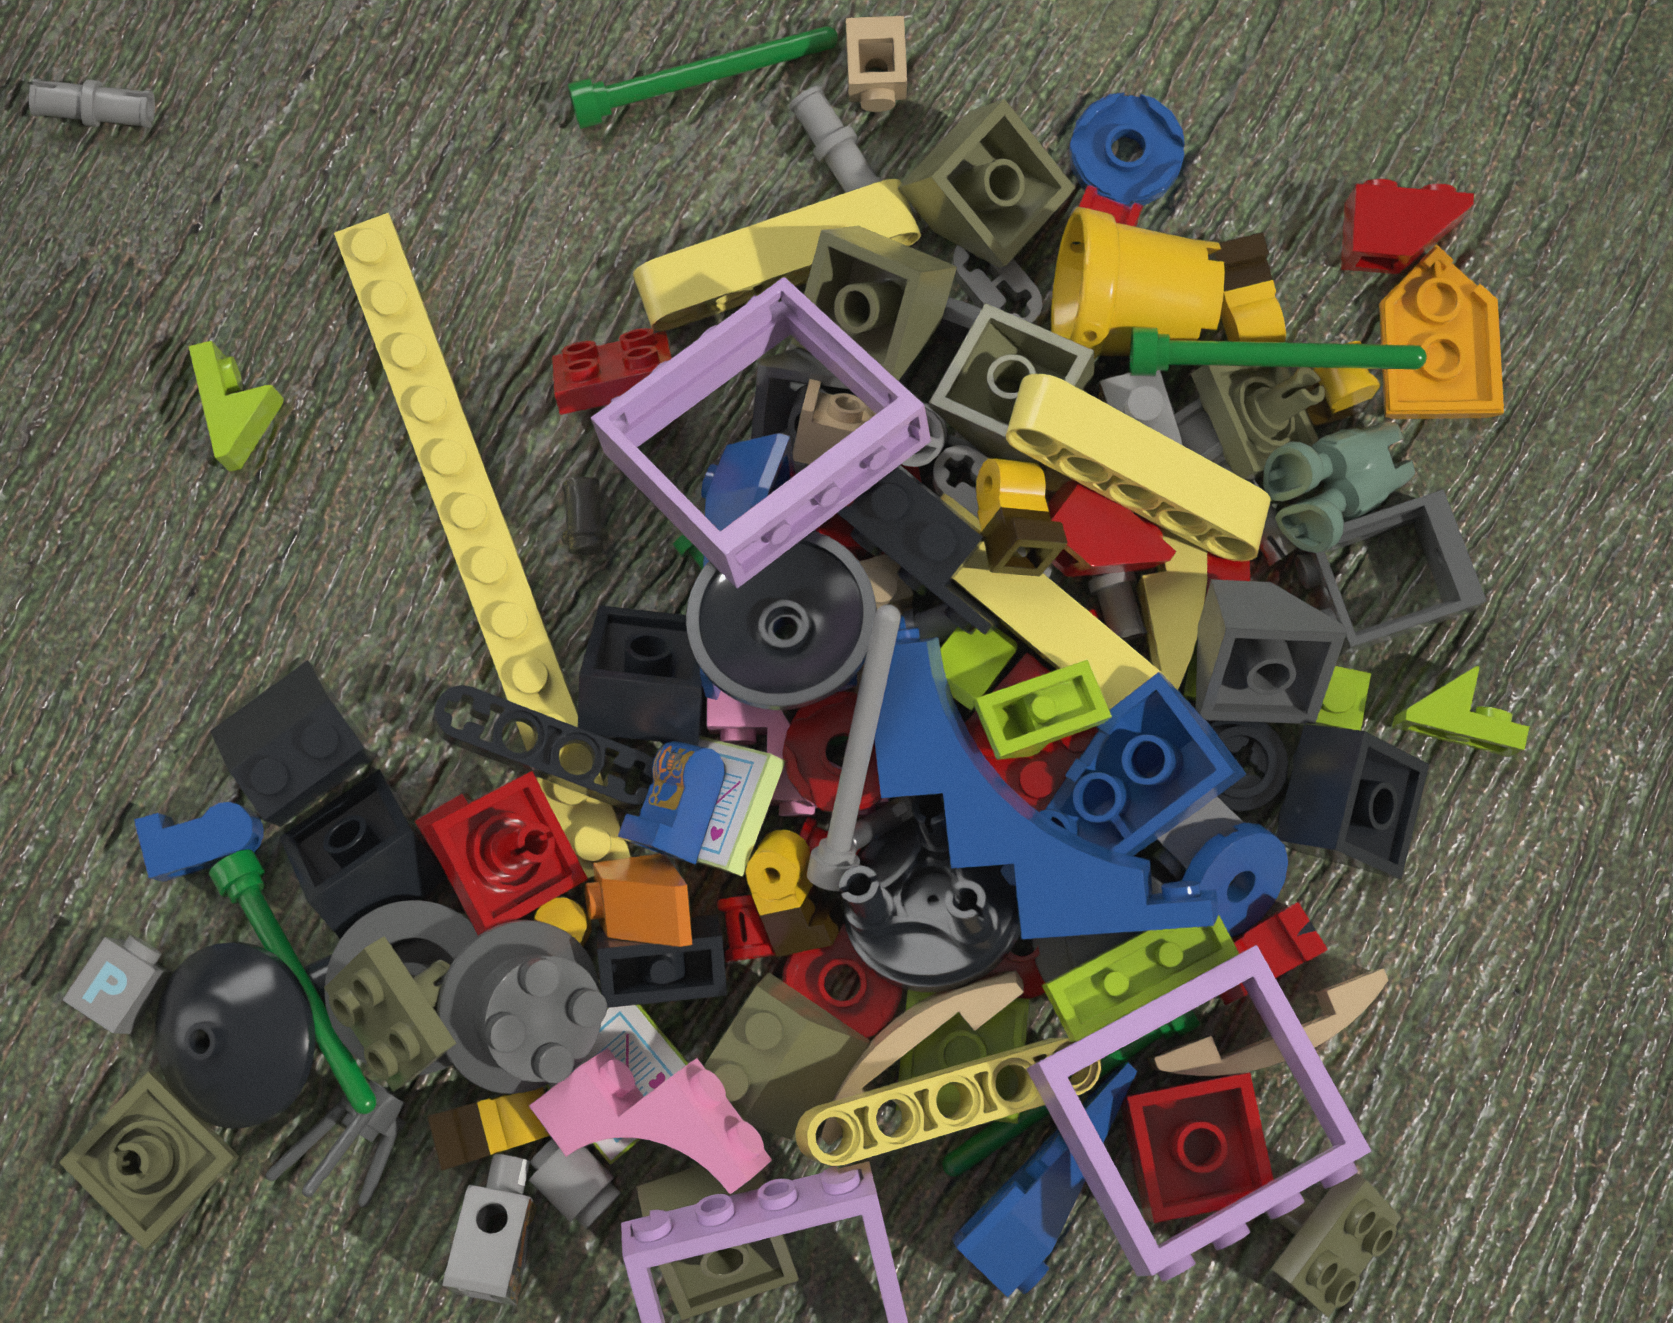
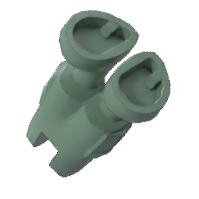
M1383 422L1362 429H1341L1318 440L1312 447L1302 442L1291 441L1270 454L1264 466L1263 487L1272 500H1290L1318 486L1320 481L1325 483L1321 494L1291 504L1280 510L1275 517L1279 529L1295 546L1312 553L1331 549L1339 542L1343 534L1344 522L1373 512L1387 499L1388 495L1412 479L1416 473L1413 460L1409 459L1394 464L1388 450L1390 445L1404 438L1398 424L1395 422Z

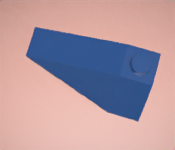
M777 433L726 445L719 465L711 464L703 480L701 496L706 499L705 517L719 531H722L796 475L790 436ZM705 556L703 561V568L709 561ZM700 668V677L705 696L718 700L721 690L708 679Z
M1158 672L1109 710L1112 717L1097 727L1099 728L1098 732L1081 757L1074 761L1065 774L1067 778L1045 810L1040 811V813L1058 826L1086 841L1117 853L1134 856L1199 811L1244 777L1246 772L1208 722L1161 672ZM1004 864L1000 872L1009 884L1016 886L1014 864Z
M1124 1062L1115 1068L1082 1102L1102 1142H1104L1137 1073L1128 1062ZM1058 1128L951 1238L956 1248L1006 1297H1009L1016 1288L1023 1295L1026 1294L1047 1273L1049 1267L1043 1260L1052 1252L1085 1182V1178Z

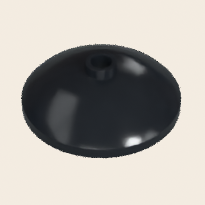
M812 531L739 588H736L708 561L698 575L691 590L686 612V626L690 646L697 663L718 689L731 698L753 707L770 710H789L812 705L826 699L844 687L856 675L866 659L877 607L871 582L855 556L834 539L822 533ZM793 625L797 628V632L792 638L782 640L776 637V632L780 627Z
M228 942L207 946L190 955L177 967L162 992L155 1021L157 1056L165 1080L171 1090L201 1120L218 1127L230 1129L246 1128L265 1123L279 1116L295 1101L309 1076L315 1051V1025L308 997L293 971L270 951L245 942Z

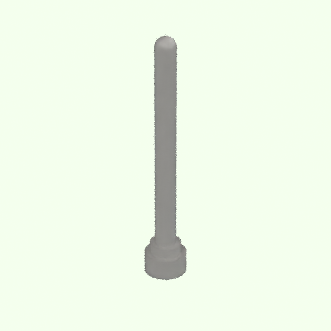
M889 604L882 605L875 613L828 836L822 839L819 846L811 851L809 860L808 880L820 888L831 891H840L839 881L846 870L860 864V859L856 855V847L852 844V838L901 619L899 610Z

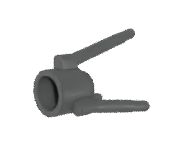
M365 1077L377 1099L375 1109L369 1114H359L354 1111L344 1094L341 1100L266 1172V1179L268 1181L276 1180L346 1115L342 1120V1123L347 1126L314 1170V1173L302 1188V1194L305 1197H311L358 1134L373 1142L378 1133H381L380 1142L358 1198V1205L362 1208L367 1207L379 1183L394 1141L407 1123L398 1116L406 1103L375 1081Z

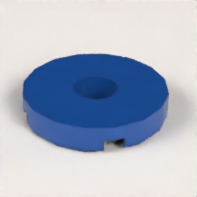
M1125 93L1109 94L1090 104L1076 121L1069 145L1071 170L1084 191L1088 185L1097 187L1099 195L1127 206H1132L1135 202L1145 206L1163 197L1177 180L1184 158L1185 143L1183 130L1172 111L1155 98L1142 94L1139 97L1133 95L1124 96ZM1120 138H1131L1140 144L1143 155L1136 161L1124 162L1113 154L1111 145Z
M1244 822L1234 825L1233 827L1238 831L1232 832L1227 837L1221 833L1212 837L1191 860L1182 881L1200 882V890L1216 889L1219 916L1230 937L1242 934L1261 920L1275 903L1286 878L1288 858L1285 845L1275 835L1258 824ZM1237 876L1235 881L1229 886L1230 882Z

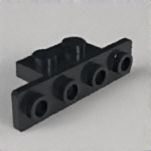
M901 465L837 512L854 527L850 536L861 547L877 557L882 552H885L901 566L897 571V575L908 586L924 596L931 590L949 606L945 609L944 614L963 631L973 635L978 629L986 635L994 632L1001 623L996 616L952 581L987 536Z

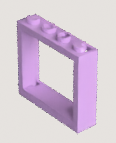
M785 277L758 296L754 295L738 311L720 324L707 329L698 340L672 359L660 363L650 375L621 396L611 399L609 405L591 417L604 453L736 588H739L931 442L924 404ZM792 335L876 415L722 531H719L637 447L786 337Z
M1257 945L1026 1068L1137 1276H1153L1158 1273L1163 1282L1183 1273L1196 1264L1191 1256L1193 1252L1211 1242L1216 1250H1220L1241 1240L1250 1233L1246 1222L1264 1212H1267L1270 1219H1275L1292 1211L1305 1202L1300 1194L1301 1191L1318 1181L1326 1189L1348 1179L1358 1172L1354 1161L1371 1152L1370 1147ZM1243 983L1333 1147L1157 1245L1068 1077L1236 985Z
M869 1161L840 1169L837 1166H830L822 1173L795 1180L775 1179L763 1184L759 1189L731 1196L715 1194L703 1198L694 1205L670 1211L650 1210V1216L622 1222L623 1260L641 1323H665L650 1267L859 1215L863 1217L888 1323H908Z

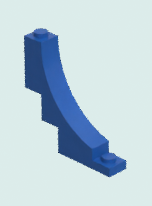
M919 628L898 629L874 738L881 798L943 793L951 869L1014 864L1022 939L1214 926L1219 915L1216 889L1200 890V882L1179 881L1161 885L1162 893L1153 894L1149 860L1117 853L1082 839L1038 812L1006 784L986 760L963 722L946 678L938 637L920 639Z

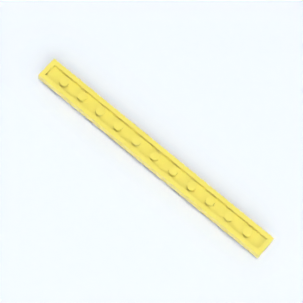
M389 213L334 233L507 700L578 727V711L393 220ZM516 722L528 752L535 746V733L529 725L523 722ZM568 744L559 753L561 766L570 774H585L592 768L593 760L591 753L581 744ZM599 772L594 782L603 786L604 780L601 772ZM537 777L538 783L588 878L586 881L594 879V862L632 857L627 841L618 837L621 825L613 805Z

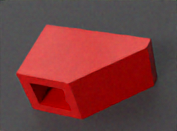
M1371 179L1363 184H1356L1344 205L1341 270L1400 274L1459 225L1474 204V193L1456 192V188L1448 184H1429L1421 187V189L1398 187L1395 181L1388 179Z
M1073 479L1062 484L1047 504L1051 521L1062 522L1068 542L1053 560L1052 564L1067 577L1144 571L1170 561L1177 552L1163 540L1162 531L1153 522L1144 517L1136 516L1128 508Z

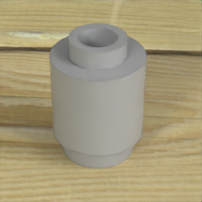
M551 1139L530 1161V1164L537 1171L529 1181L570 1223L576 1219L585 1229L621 1194L611 1183L615 1177L585 1147L577 1149L566 1157L556 1142Z

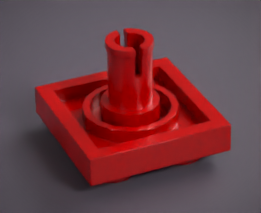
M650 328L635 329L622 334L619 337L620 341L598 346H596L594 341L576 342L564 347L561 350L562 354L553 355L554 394L559 414L563 415L599 406H604L605 408L611 403V399L621 396L642 381L660 363L672 359L666 331L654 333V330Z
M533 771L517 777L423 827L478 936L494 926L521 918L588 880Z

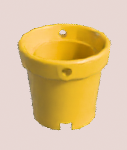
M1077 207L1068 219L1057 258L1052 291L1051 332L1094 350V360L1098 356H1130L1132 327L1157 328L1158 334H1169L1170 340L1197 341L1201 328L1217 330L1224 293V262L1208 260V255L1221 250L1220 244L1214 241L1190 239L1116 223L1115 218L1111 214ZM1073 242H1080L1081 244L1075 245Z

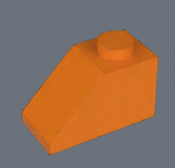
M652 854L593 863L594 882L585 883L587 912L590 920L598 919L608 938L677 947L692 945L687 884L667 856Z

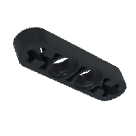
M459 685L451 687L443 692L436 702L432 718L434 729L448 743L526 773L533 771L534 775L621 809L636 810L643 807L650 785L654 781L652 773L654 759L644 752L470 686ZM460 701L472 705L470 715L473 718L486 723L490 716V710L501 715L492 728L490 742L479 739L485 729L484 726L474 722H466L462 730L456 729L451 726L453 716L445 712L444 709L446 707L456 709ZM512 722H523L529 725L535 733V746L524 753H516L509 750L503 743L501 736L502 730L506 725ZM576 743L586 747L592 756V768L581 775H574L565 771L559 760L560 750L564 746ZM605 754L615 758L608 768L609 770L620 774H626L631 767H637L642 770L640 780L648 784V788L639 787L634 795H629L624 792L625 781L610 774L604 779L603 786L595 783V778L604 766Z

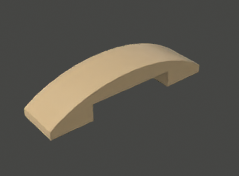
M1384 969L1371 970L1315 992L1324 1015L1301 1024L1314 1048L1346 1028L1373 1002L1388 982ZM1202 1036L1147 1058L1151 1070L1194 1076L1245 1073L1267 1068L1285 1061L1272 1036L1221 1056L1213 1037Z
M1016 971L991 973L964 987L936 992L918 1002L898 1016L870 1042L846 1076L833 1101L877 1089L871 1082L875 1077L957 1012L964 1017L974 1031L1024 992L1023 979ZM833 1117L826 1119L821 1135L827 1145L830 1146L843 1136L839 1122Z

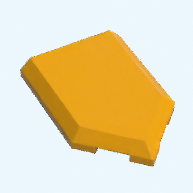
M1437 244L1379 303L1381 344L1418 345L1427 354L1426 363L1419 369H1382L1384 416L1391 419H1461L1500 416L1504 413L1498 299L1481 284L1477 286L1452 263L1454 259Z

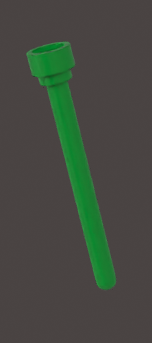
M825 26L604 86L603 81L592 83L590 78L568 83V91L580 129L602 124V117L612 115V108L832 49L838 43V33L834 28Z
M1132 327L1130 343V376L1155 377L1157 371H1168L1169 365L1416 370L1421 368L1427 360L1425 350L1418 345L1170 340L1169 334H1158V329L1153 327Z
M246 849L225 857L209 871V876L220 896L229 897L233 904H240L264 949L279 957L296 975L305 990L312 1009L317 1045L354 1111L362 1115L371 1113L377 1104L376 1096L352 1053L337 1036L329 1019L326 1006L261 892L265 887L261 879L265 871L253 850Z
M1190 1010L1100 1059L1101 1071L1098 1080L1159 1038L1163 1037L1167 1041L1176 1035L1181 1039L1199 1027L1200 1023L1194 1012ZM1046 1105L1020 1112L1019 1124L994 1121L944 1156L942 1160L944 1172L952 1177L960 1176L1049 1115L1050 1113Z

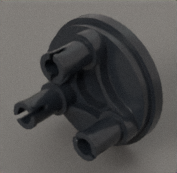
M943 793L937 794L938 801L935 799L934 794L916 795L912 802V813L915 819L903 822L898 827L885 832L882 836L872 841L860 855L859 866L846 870L839 881V889L843 892L841 895L843 897V918L846 932L860 959L873 973L883 980L903 989L917 992L954 990L981 979L1006 958L1021 932L1016 886L1009 884L1000 872L1004 865L951 869Z

